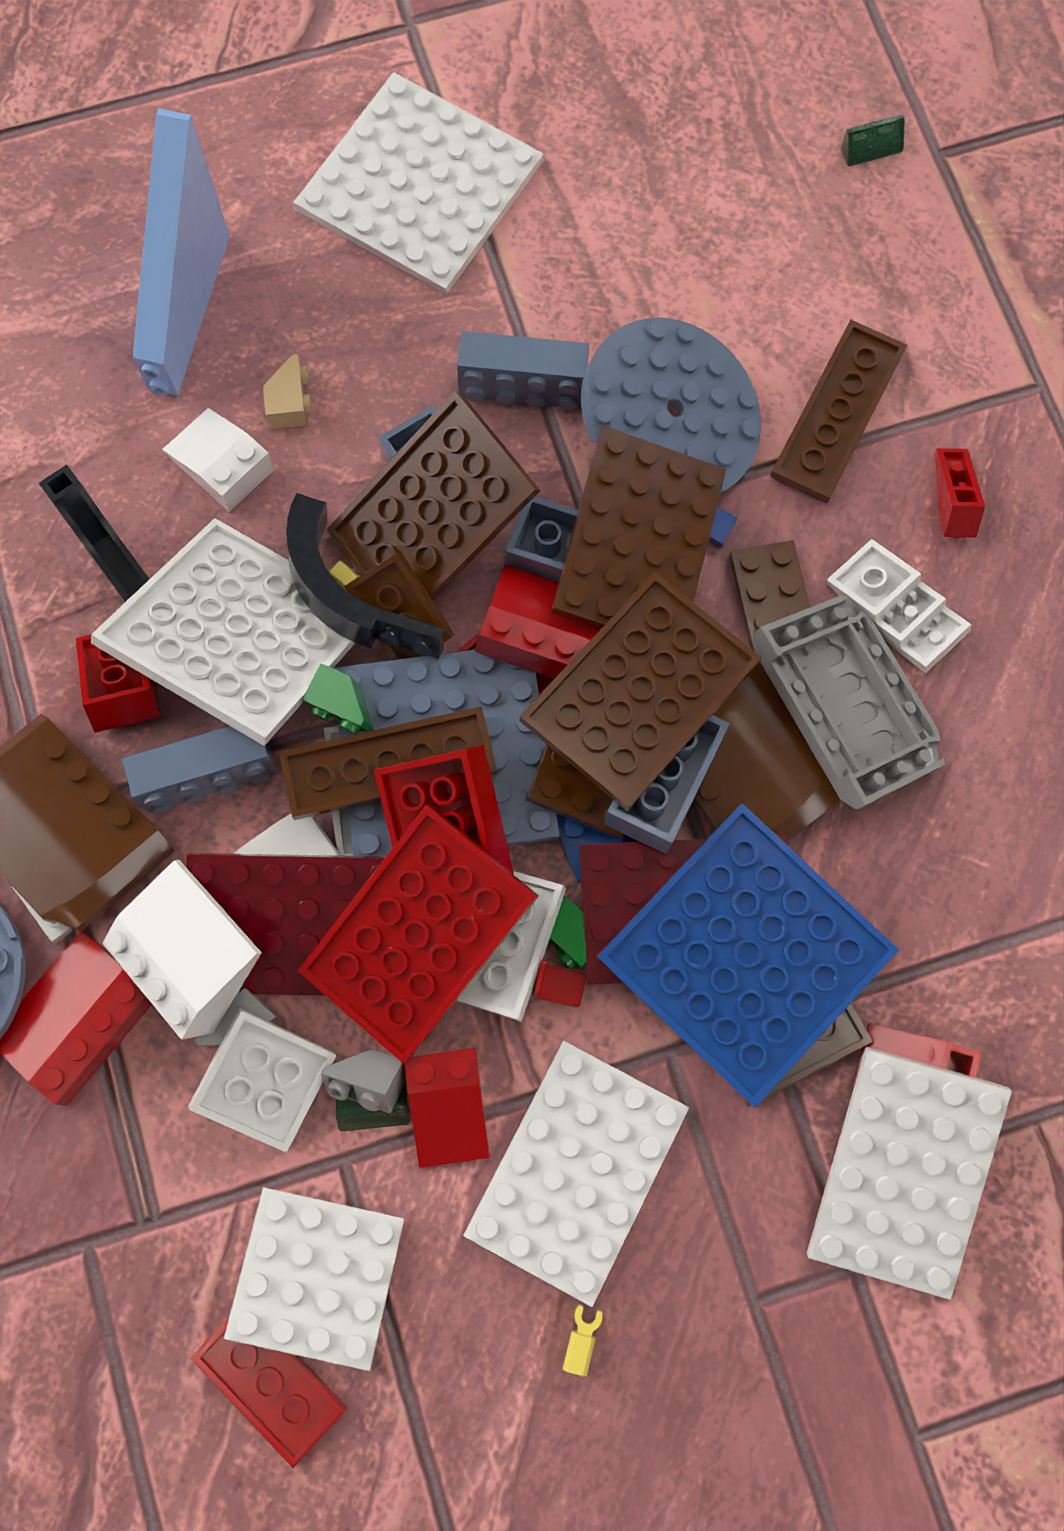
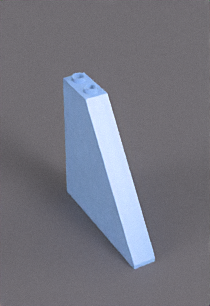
M160 108L157 110L133 360L148 390L157 395L165 396L171 394L178 396L230 235L192 116Z

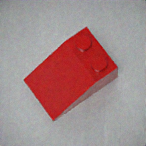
M91 634L75 638L82 705L94 733L161 717L154 680L91 644Z
M476 1048L411 1056L405 1063L419 1168L490 1158Z

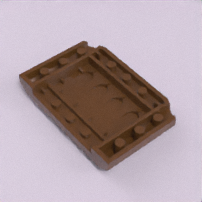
M756 666L713 714L730 724L693 800L716 829L743 803L776 835H787V840L789 841L842 800L837 795L779 693Z
M42 713L0 746V874L44 921L53 924L58 923L70 927L74 931L81 932L174 852L172 846L156 827Z

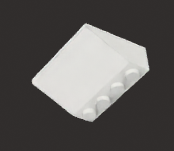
M174 860L117 916L103 941V945L181 1040L212 1034L262 953L180 860Z

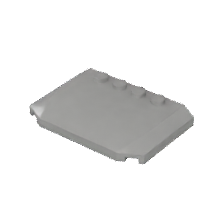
M842 594L760 627L754 632L755 652L762 657L760 662L840 800L858 810L945 765L944 758L939 760L936 743L941 741L938 728L873 620L863 610L858 614L845 603L848 598Z

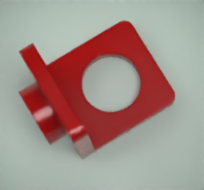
M541 960L534 998L579 1007L581 1005L586 974L546 965L547 960Z

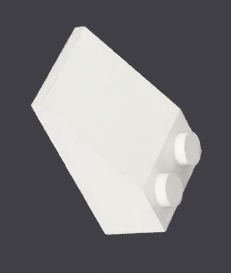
M209 408L162 449L169 458L228 512L275 470L269 453L245 431Z

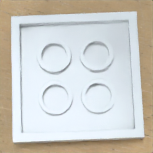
M239 1008L188 1106L189 1110L287 1153L323 1083L321 1072L324 1067L332 1065L336 1054Z

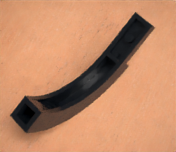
M66 464L38 484L126 602L149 580V577Z
M296 493L290 506L286 528L289 568L299 595L313 614L339 635L369 649L372 648L375 640L378 639L390 646L403 647L419 655L439 659L443 651L445 629L369 605L351 595L336 582L325 567L319 552L321 536L328 523L327 502Z

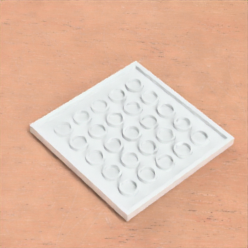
M393 72L293 204L295 210L447 295L543 163L544 154Z
M216 518L91 634V644L263 746L267 744L304 702L302 699L320 663L334 668L355 644L326 626L308 608L292 580L289 560Z

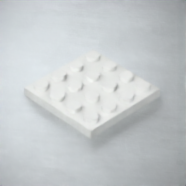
M513 871L514 875L538 894L539 897L456 1002L522 1022L566 888L558 883Z
M263 1187L224 1339L370 1371L404 1218Z

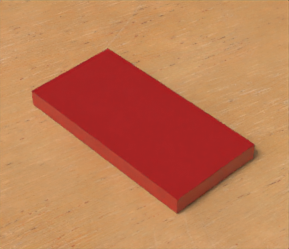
M228 1317L190 1359L285 1461L294 1468L348 1407L298 1355L224 1339L229 1321Z

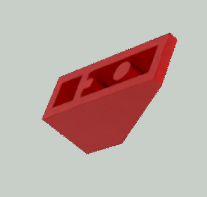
M936 448L938 512L944 537L957 539L977 538L986 506L968 449Z

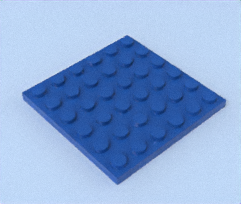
M741 803L604 948L597 958L752 1107L756 1108L899 949Z

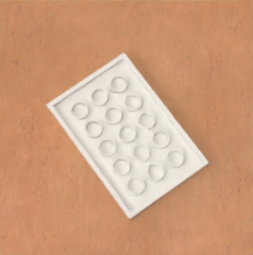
M563 1041L463 1236L592 1307L689 1107Z
M866 1047L808 1246V1258L951 1300L1012 1090L1003 1085Z

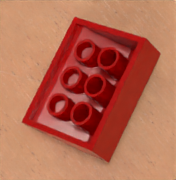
M504 565L483 622L475 652L555 679L601 628L551 612L558 582Z
M484 744L374 770L392 848L425 805H431L514 874Z
M82 930L21 1000L12 1023L0 1040V1054L28 1083L54 1105L68 1106L150 1008L152 1003L112 954Z

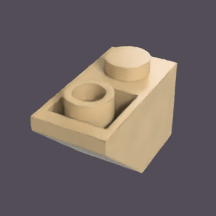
M292 354L263 386L265 415L271 430L308 426L307 414L312 413V402L310 394H305L304 385H310L307 366L301 365L298 354Z

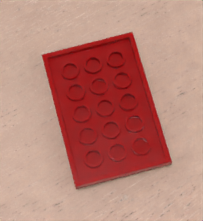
M425 805L302 964L298 972L399 1061L405 1064L415 1054L539 895L431 805Z

